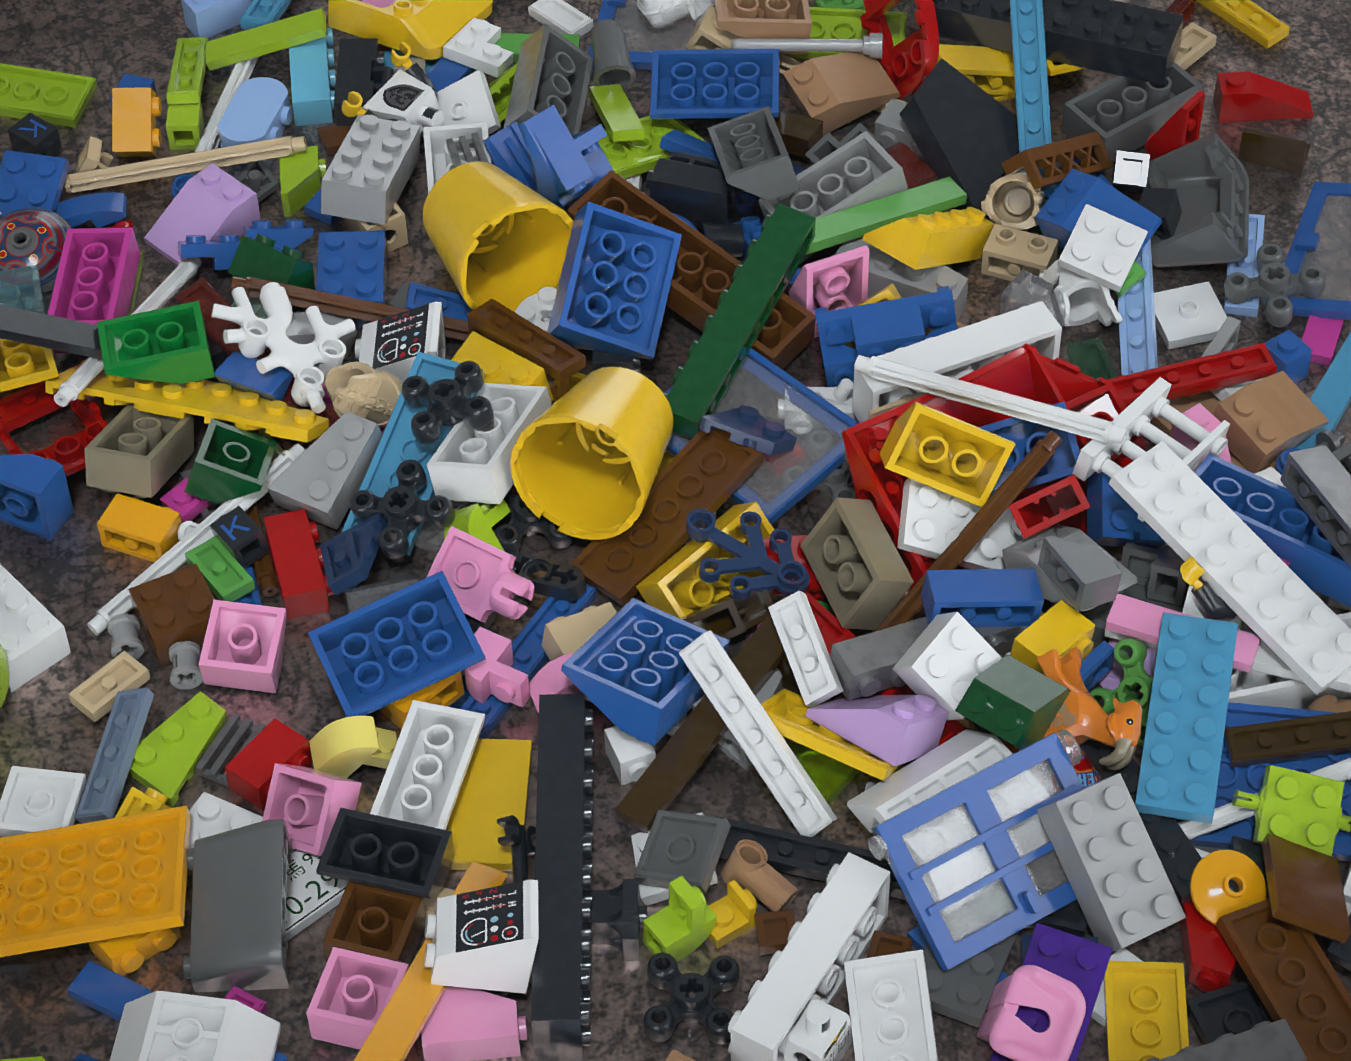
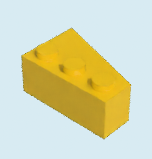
M939 44L937 63L943 58L997 101L1016 98L1013 52L984 46Z
M472 331L451 359V361L458 363L465 361L477 363L483 369L484 383L547 387L551 402L553 401L544 368Z

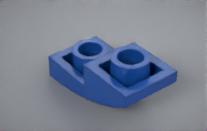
M115 192L83 195L58 203L57 214L71 228L81 227L89 220H92L97 228H101L108 224L113 225L126 217L127 197L124 193Z

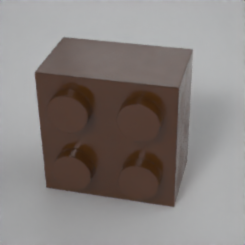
M197 564L128 589L134 615L139 619L140 628L160 667L171 663L168 650L176 642H195L200 646V651H202L215 598Z
M348 881L322 942L326 963L333 947L406 963L410 966L426 925L424 898Z

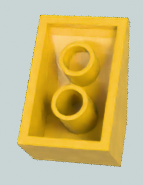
M0 338V392L59 377L51 349Z

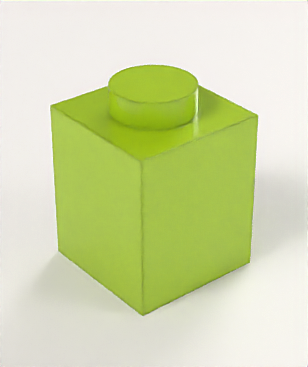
M201 100L200 103L168 105L166 131L170 150H194L197 148L204 133Z

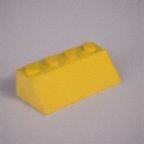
M967 207V209L963 210L951 209L950 212H935L929 215L918 214L915 217L897 220L864 233L862 240L909 267L919 270L980 259L995 223L984 218L985 213L973 207Z
M756 501L734 505L715 521L717 529L749 546L747 536L739 530L740 517L743 513L752 511L760 515L762 520L760 529L762 538L770 537L771 532L774 530ZM746 522V523H745V524H747V525H749V526L755 525L753 522ZM691 540L639 583L636 588L648 605L677 618H682L729 595L730 581L733 577L744 575L752 578L765 576L766 573L760 570L721 574L716 582H704L699 577V568L702 560L706 558L728 559L736 558V556L708 540L704 542ZM712 568L705 569L708 572H715ZM736 586L739 590L744 588L743 586Z

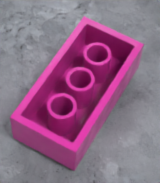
M133 227L67 229L47 315L95 325L99 321L128 316L141 257ZM53 349L54 354H55V353H69V352H64V351H59V350H54V349Z

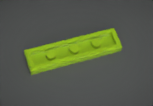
M320 8L207 41L206 65L209 70H214L326 37V15L323 9Z
M208 37L177 39L166 93L168 105L200 103L206 70V42L209 41Z
M620 84L589 87V98L614 143L645 139V128Z

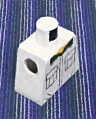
M813 999L786 1040L783 1061H807V1057L810 1061H840L853 1042L850 1016L819 999Z

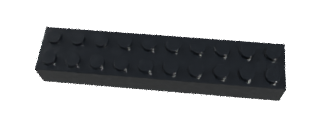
M585 694L539 695L535 880H538L539 940L532 965L531 1026L535 1061H583V1047H591L590 1012L592 1009L590 978H592V955L590 954V944H592L591 879H593L592 816H594L592 785L594 784L593 754L595 752L593 709H586Z

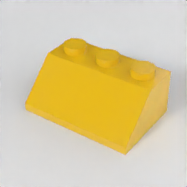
M915 402L895 421L880 451V456L886 469L982 507L987 502L1015 443Z

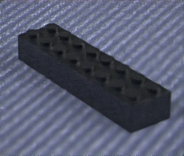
M933 0L939 37L1013 52L1010 0ZM1043 0L1046 60L1165 85L1181 45L1184 15L1115 0Z

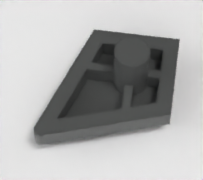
M263 160L250 162L237 179L257 193L258 203L279 188V182Z

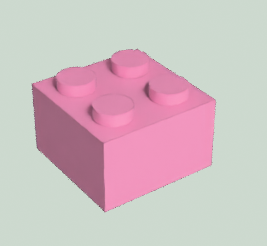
M333 947L306 1012L311 1038L360 1050L407 972L409 964Z

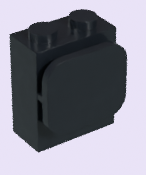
M674 152L667 159L659 158L654 170H649L646 178V189H650L649 197L671 213L686 218L696 228L700 222L734 223L735 186L727 183L721 166L715 160L682 152Z

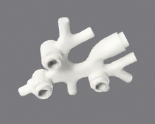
M276 282L267 283L261 288L259 299L268 317L266 319L255 316L243 287H237L232 290V296L237 307L213 305L211 317L228 320L241 326L239 329L224 330L223 338L226 344L238 343L241 353L248 358H257L264 353L267 346L270 348L271 354L256 362L258 371L264 374L279 366L288 369L295 377L291 390L295 403L303 407L311 406L312 411L315 413H321L325 410L326 406L322 399L325 392L322 385L329 370L335 366L342 365L346 346L339 338L355 330V324L351 319L330 325L324 322L319 308L311 306L306 309V315L315 334V339L308 344H298L290 340L286 335L292 322V305L285 288L280 287Z

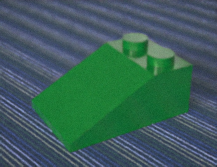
M199 301L97 322L106 375L184 384L215 377L206 326Z

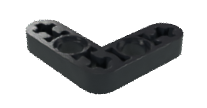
M505 551L517 557L513 564V571L530 580L534 585V593L571 601L581 597L587 589L583 571L578 566L517 551ZM536 572H547L540 579H530V576ZM492 612L484 623L464 613L474 634L479 627L488 630L499 614Z

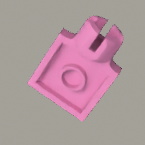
M453 526L450 527L427 575L429 577L443 571L463 613L484 623L492 612H497L510 619H519L529 607L514 601L515 595L517 594L531 601L534 595L533 583L513 571V564L517 557Z

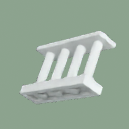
M1159 377L1112 421L1115 423V426L1128 429L1125 444L1122 445L1112 441L1105 443L1092 439L1081 449L1072 474H1075L1082 481H1085L1094 472H1103L1112 478L1114 474L1123 469L1110 460L1114 453L1118 455L1123 453L1133 461L1146 453V451L1130 441L1133 435L1138 437L1143 435L1156 445L1163 441L1195 472L1209 453L1218 457L1223 452L1228 443L1225 435L1230 423L1224 420L1210 433L1169 405L1170 401L1166 398L1172 384ZM1153 417L1157 419L1162 417L1200 444L1191 451L1152 425L1150 420ZM1138 514L1137 518L1144 522L1145 520Z

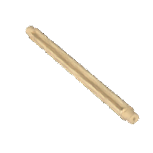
M286 136L67 174L61 193L67 192L71 194L202 171L212 163L221 168L295 155V152L307 150V142L305 136L294 138Z

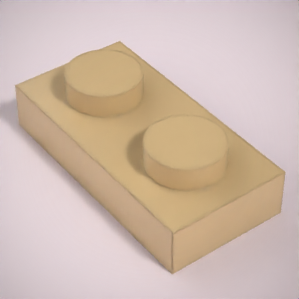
M1191 22L1182 30L1181 45L1174 62L1186 70L1216 45L1217 36Z
M123 651L69 693L70 702L92 721L96 722L112 709L118 691L138 689L150 680L149 670L126 651Z

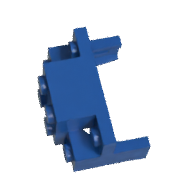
M554 105L549 106L519 125L517 122H514L483 140L495 166L565 211L610 170L614 171L598 143L600 139L607 136L602 125H596L571 136Z
M949 286L938 287L937 292L843 309L827 311L826 307L814 309L828 387H838L844 378L850 379L854 383V364L859 355L869 358L872 356L877 357L898 348H903L930 337H936L958 329L952 290H949ZM934 327V329L925 337L924 329ZM855 341L856 349L843 343Z

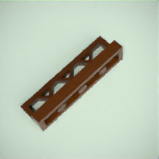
M1098 131L1026 149L1001 163L1006 175L1026 170L1034 190L1061 183L1071 169L1091 175L1114 167ZM1092 149L1094 150L1098 161L1091 156ZM1074 157L1081 160L1080 166L1073 161ZM1055 162L1063 165L1062 171L1055 166ZM1038 167L1045 170L1044 179H1042Z
M490 299L467 314L469 335L472 331L481 336L483 334L485 338L544 368L552 396L556 400H559L570 390L569 377L586 367L584 354L494 299ZM551 377H553L554 379H556L557 385H555V383L553 382V380L551 379Z

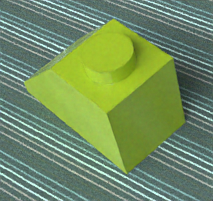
M309 146L305 151L295 152V155L279 157L284 217L294 215L321 189V178L325 175L327 166L325 158L319 159L318 146Z

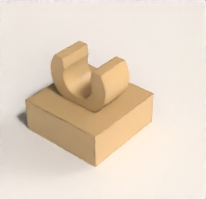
M90 136L78 156L76 173L107 168L113 156L107 152H101L102 140Z

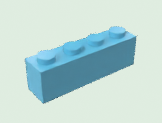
M326 28V37L289 48L295 126L333 123L335 90L331 91V89L335 88L336 73L335 69L330 70V68L335 67L334 49H328V47L334 46L332 28Z

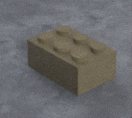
M128 404L85 448L86 485L100 488L104 492L117 491L133 494L137 498H152L194 452L193 415L187 414L186 418L180 419L138 411V409L134 408V404Z
M837 497L800 545L842 628L877 630L914 583L871 500Z

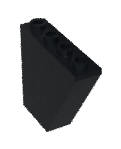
M941 58L902 109L900 116L935 180L950 177L967 194L966 204L951 209L963 210L967 209V207H973L982 211L981 201L986 199L990 185L1001 176H1006L1001 163L1019 154L1017 116Z

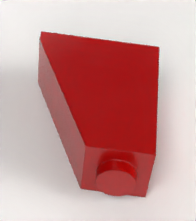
M1075 474L1009 506L1024 539L1090 508Z
M1178 898L1186 916L1179 923L1188 983L1197 986L1205 992L1229 986L1238 966V961L1217 926L1206 920L1199 913L1193 900L1182 904Z

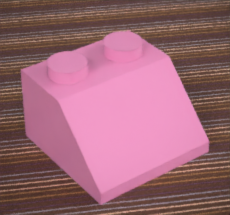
M213 600L199 660V668L204 684L276 693L284 657L286 608Z
M275 763L262 821L285 819L292 848L322 856L340 808L356 810L362 783L303 766Z

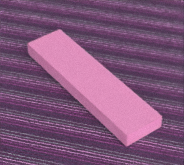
M1117 593L1106 620L1105 629L1158 645L1163 612L1185 616L1191 615ZM1237 629L1233 668L1250 673L1261 642V638L1258 635Z

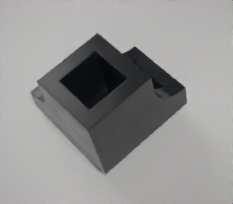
M623 879L618 887L610 890H592L591 925L593 945L614 946L620 950L624 961H639L640 929H643V920L647 918V905H640L639 879Z

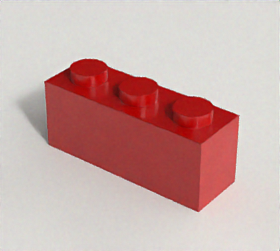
M305 509L264 517L267 542L271 551L270 554L275 573L277 574L283 605L286 608L287 620L330 611L328 596L334 595V593L328 586L326 575L322 574L321 569L325 568L321 548H315L314 543L320 542L316 522H308Z

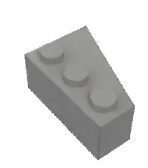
M348 411L343 414L266 487L276 505L290 511L305 509L307 518L337 530L350 507L351 497L359 491L382 438L383 434L378 424Z

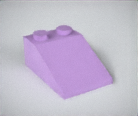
M212 163L186 182L144 237L145 243L176 265H179L183 259H187L181 258L178 255V241H186V235H206V240H219V235L238 234L240 237L243 235V226H252V221L261 220L257 193ZM199 257L201 264L211 257Z
M871 695L849 701L846 697H842L807 709L805 716L889 764L898 766L920 758L938 747L949 711L936 705L937 702L926 695Z

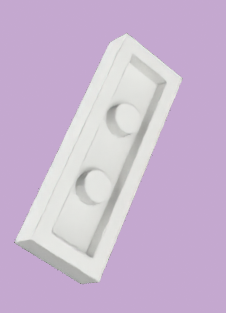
M797 591L768 607L805 705L811 708L843 692L806 594Z

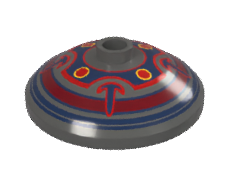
M30 207L17 209L0 217L1 293L24 298L41 295L54 288L67 229H71L61 216L47 209ZM26 239L24 243L17 244L20 240Z

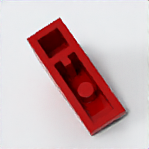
M1249 71L1217 73L1213 103L1218 123L1313 118L1314 112L1308 91Z
M1199 90L1156 133H1152L1145 144L1146 154H1150L1149 161L1199 139L1205 92Z

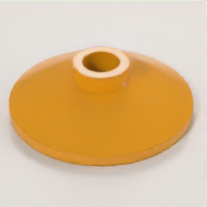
M1218 850L1203 857L1195 866L1190 879V893L1195 907L1206 920L1216 925L1219 917L1264 901L1267 897L1266 882L1259 867L1246 855L1233 850ZM1229 880H1234L1237 883L1238 892L1230 890L1228 886Z

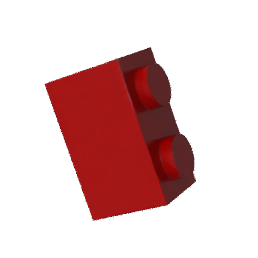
M274 718L224 767L229 789L263 811L275 763L309 768L312 763L309 740Z

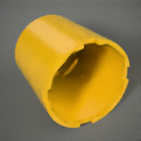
M476 161L459 165L448 171L435 183L423 207V225L462 298L472 310L490 299H494L515 312L517 307L526 298L537 294L543 287L558 288L574 222L564 210L499 167L488 162Z
M604 367L588 374L522 431L516 444L513 446L510 468L514 485L521 499L538 518L543 515L554 524L560 526L557 531L572 537L601 540L615 537L628 530L644 509L673 431V413L667 398L651 380L627 368Z

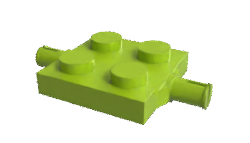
M1269 765L1266 766L1263 786L1257 795L1237 789L1233 795L1236 798L1232 800L1233 806L1254 810L1256 826L1253 842L1262 844L1265 836L1269 833L1332 856L1335 836L1339 830L1351 832V816L1342 815L1341 801L1345 784L1342 781Z

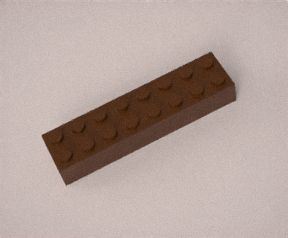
M610 170L567 210V214L574 221L575 214L584 205L591 202L681 234L682 237L666 306L702 331L708 315H714L717 311V304L724 289L729 290L732 285L734 271L741 262L617 173ZM783 293L752 349L783 370L814 339L816 316Z

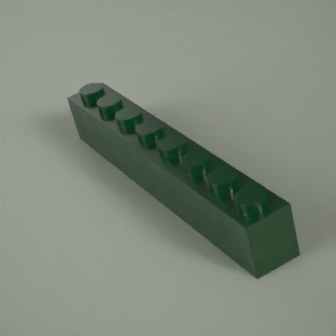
M780 203L772 215H766L761 227V235L758 239L754 238L748 247L746 261L744 264L739 263L732 277V285L729 290L724 289L719 297L717 311L714 315H708L703 326V335L699 341L694 340L691 344L687 356L688 361L685 366L677 368L670 392L663 393L673 413L672 432L692 439L700 431L699 427L702 416L716 412L814 240L816 217Z

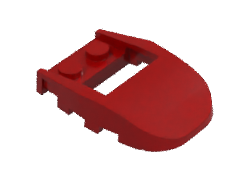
M863 0L866 13L860 16L862 30H867L868 36H870V33H883L882 58H877V60L899 91L900 97L897 99H904L914 93L937 63L939 32L933 0H914L917 8L914 16L916 24L921 25V28L896 46L893 44L884 13L902 0Z
M45 381L37 382L0 399V441L7 455L23 454L10 437V431L62 407L54 401L56 393H46ZM86 398L84 400L76 399L67 404L84 425L85 430L74 435L62 436L47 448L27 453L57 461L63 465L66 477L86 468L85 448L108 425L107 421L103 420L98 405L94 401L89 402Z

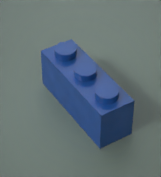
M1035 568L927 570L921 593L928 625L938 614L958 612L972 627L1030 626L1040 617L1044 603Z

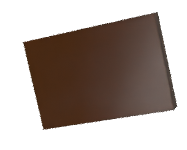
M1267 833L1262 841V850L1272 916L1345 943L1351 934L1338 859Z

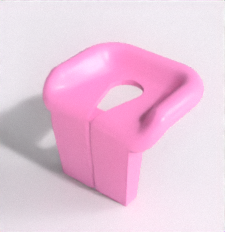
M1023 965L1017 968L1012 975L995 985L987 1006V1012L984 1014L976 1037L989 1042L995 1052L1014 1061H1068L1085 1017V998L1081 990L1071 981L1041 967ZM1019 1005L1045 1011L1050 1020L1047 1030L1042 1033L1035 1032L1016 1017Z

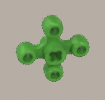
M1124 638L1114 648V657L1124 670V679L1120 682L1118 688L1114 690L1095 688L1089 693L1099 704L1103 697L1104 706L1102 708L1108 715L1115 711L1113 705V698L1115 697L1121 703L1131 700L1140 703L1143 711L1141 733L1137 744L1143 747L1153 677L1147 674L1144 668V661L1147 657L1145 644L1136 638ZM1130 648H1132L1133 651L1131 658L1128 655V651ZM1138 686H1142V688L1139 690L1143 693L1142 699H1138V697L1140 696V694L1136 692Z

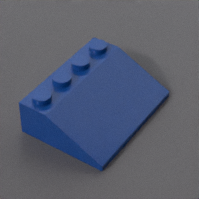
M779 49L653 50L650 119L737 118L769 106L773 117H779Z
M588 202L575 214L547 332L567 345L576 348L652 360L656 350L682 235Z
M443 571L308 632L347 717L365 716L486 659Z
M632 598L562 664L561 671L621 731L634 736L639 741L655 746L693 707V704L705 694L679 655V652L703 633L707 632V630ZM714 634L727 654L730 640Z

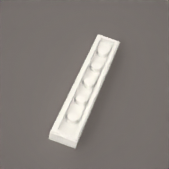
M712 631L703 633L680 651L679 655L799 834L814 837L835 822L838 818Z

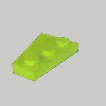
M200 691L138 743L128 774L146 788L150 787L167 796L166 803L173 808L179 799L178 793L186 781L189 782L194 775L195 766L200 757L207 751L228 720L226 710Z

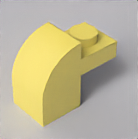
M351 716L336 720L321 729L309 741L314 770L347 779L362 764L387 769L397 744L396 732L375 727L372 716Z

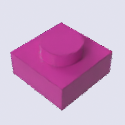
M187 477L160 498L163 507H169L180 513L182 523L193 520L205 507L212 504L209 500L184 492L188 482Z

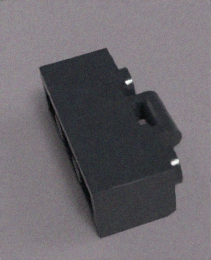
M378 38L340 39L334 94L337 126H352L357 116L347 117L342 112L343 101H348L349 92L354 91L361 95L363 98L361 107H363L393 77V69L385 66V52L379 51Z

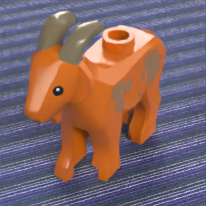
M1077 647L1068 651L1060 659L1055 649L1037 657L1036 660L1045 676L1071 690L1043 738L1056 732L1068 758L1072 755L1071 750L1089 739L1101 742L1115 749L1110 755L1099 759V763L1106 765L1109 770L1114 771L1126 767L1134 756L1141 733L1143 711L1141 704L1135 700L1121 703L1115 697L1113 698L1115 711L1108 715L1090 695L1084 685L1080 673L1082 655ZM1002 741L1012 754L1020 750L1008 742ZM1046 759V760H1044V761H1042V762H1040V763H1038V764L1043 765V764L1047 763L1048 761H1047V759Z

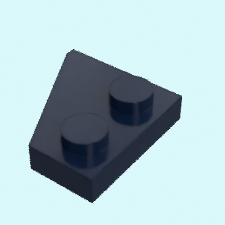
M746 405L702 416L699 427L700 430L706 433L718 428L731 433L729 441L749 446L770 456L792 451L797 437L785 431L783 425L767 420L759 415L757 409Z
M376 514L320 544L328 586L335 596L345 590L355 588L360 582L367 579L379 548L378 536L387 527L386 521L380 514Z

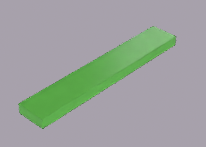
M950 177L816 218L815 238L806 254L863 237L864 233L903 218L915 217L918 214H934L935 212L945 211L966 204L967 194Z

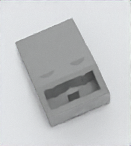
M1054 524L1002 549L1006 569L1035 568L1043 599L1050 600L1053 604L1063 600L1073 607L1038 565L1043 539L1050 535L1102 549L1122 572L1117 591L1118 594H1122L1124 589L1138 583L1137 577L1080 529ZM1092 607V608H1089V609H1086V610H1083V611L1091 610V609H1094L1095 607Z

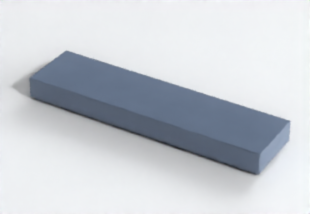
M147 687L117 692L75 819L81 824L114 818L154 697V693Z

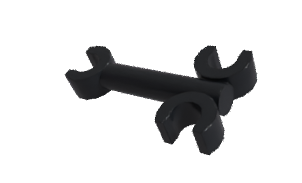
M513 815L497 819V824L504 828L505 836L499 837L498 843L502 847L511 845L513 883L528 880L527 857L535 855V846L532 844L531 837L536 836V827L520 825L518 819Z

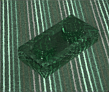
M1100 337L1068 344L1067 355L1071 364L1080 367L1081 373L1095 379L1099 377L1104 379L1118 377Z

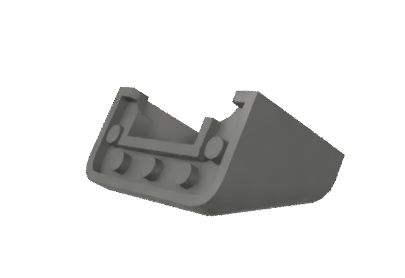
M1216 132L1149 161L1147 188L1176 189L1182 209V214L1173 237L1166 240H1160L1156 235L1151 237V255L1154 266L1163 268L1227 264L1238 262L1248 256L1249 177L1241 161Z
M268 819L195 840L194 848L187 849L188 871H193L191 948L190 955H184V978L191 979L195 993L230 991L233 986L243 991L290 988V969L285 967L284 962H286V951H288L286 939V886L289 863L292 862V845L285 819Z

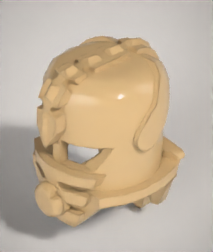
M1014 173L1003 176L990 185L986 199L981 201L982 212L989 216L996 224L1023 230L1038 225L1035 216L1043 207L1046 195L1040 189L1034 190L1027 173Z
M356 361L331 368L323 384L339 417L348 411L377 423L379 428H385L402 391L403 383L389 372L383 370L379 372L368 364Z

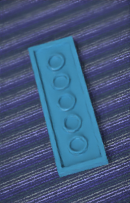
M418 352L408 377L421 376L426 379L430 386L441 379L454 380L455 369L460 363ZM401 391L359 491L369 490L378 497H384L389 489L398 486L399 481L396 477V470L399 464L405 460L412 459L418 461L426 473V483L417 492V497L425 501L434 497L435 492L427 463L454 425H441L440 436L435 442L431 444L419 443L413 436L411 420L416 413L427 411L429 407L425 406L418 409L409 407L404 401ZM478 392L474 394H468L466 398H473L477 395ZM352 510L348 515L342 532L361 523V521L355 518ZM421 521L415 529L407 532L406 537L409 542V549L405 555H411L424 521Z
M1163 612L1135 802L1138 813L1212 824L1238 623Z

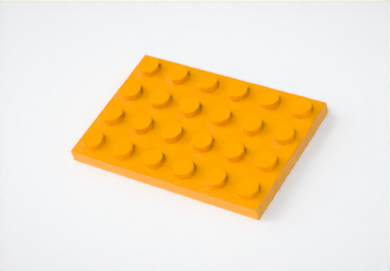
M181 806L0 838V957L184 926L188 868L187 849L189 848L191 822L188 807Z

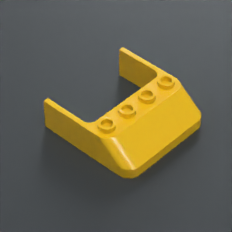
M328 0V25L331 28L361 38H378V44L399 51L400 43L404 42L411 48V55L433 60L443 56V47L473 18L485 20L491 15L493 0H396L390 6L383 8L358 0Z

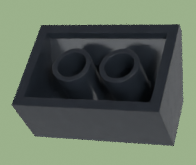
M340 808L316 873L318 875L430 899L443 889L454 859L452 831Z

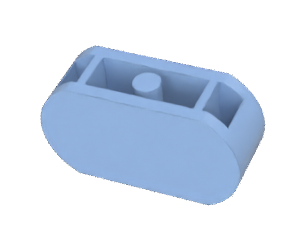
M257 77L240 84L217 125L221 138V148L282 137L286 125L291 124L294 113L293 107L289 103L287 88L283 83L273 78Z

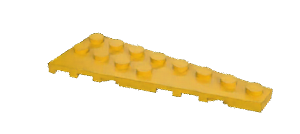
M83 360L81 364L59 373V377L45 380L46 393L54 394L59 391V386L66 382L86 360ZM103 369L79 393L77 398L84 400L86 396L103 397L104 404L111 406L134 403V408L138 409V411L180 419L186 418L187 414L203 416L204 423L206 424L210 423L211 418L217 421L235 422L236 428L245 431L266 428L265 433L270 434V436L306 443L320 437L329 429V419L315 415V412L311 410H299L287 406L283 401H271L259 397V394L255 392H242L233 389L229 384L214 383L205 379L175 384L106 375Z

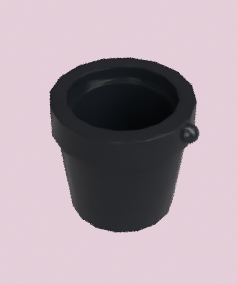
M700 222L698 224L697 230L734 258L743 256L744 235L741 225Z

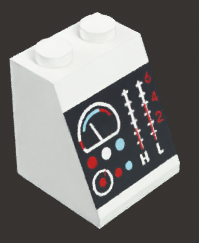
M432 302L364 324L361 339H356L355 341L356 359H359V362L368 364L376 371L380 372L383 370L399 378L402 383L407 379L418 352L445 359L446 340L442 302Z
M525 880L437 898L435 913L427 914L425 925V938H432V943L426 944L424 967L431 968V984L526 994L539 940L538 880Z

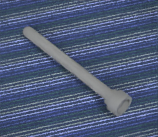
M870 33V36H863V39L735 38L731 41V48L779 49V51L863 52V55H870V58H882L883 33Z

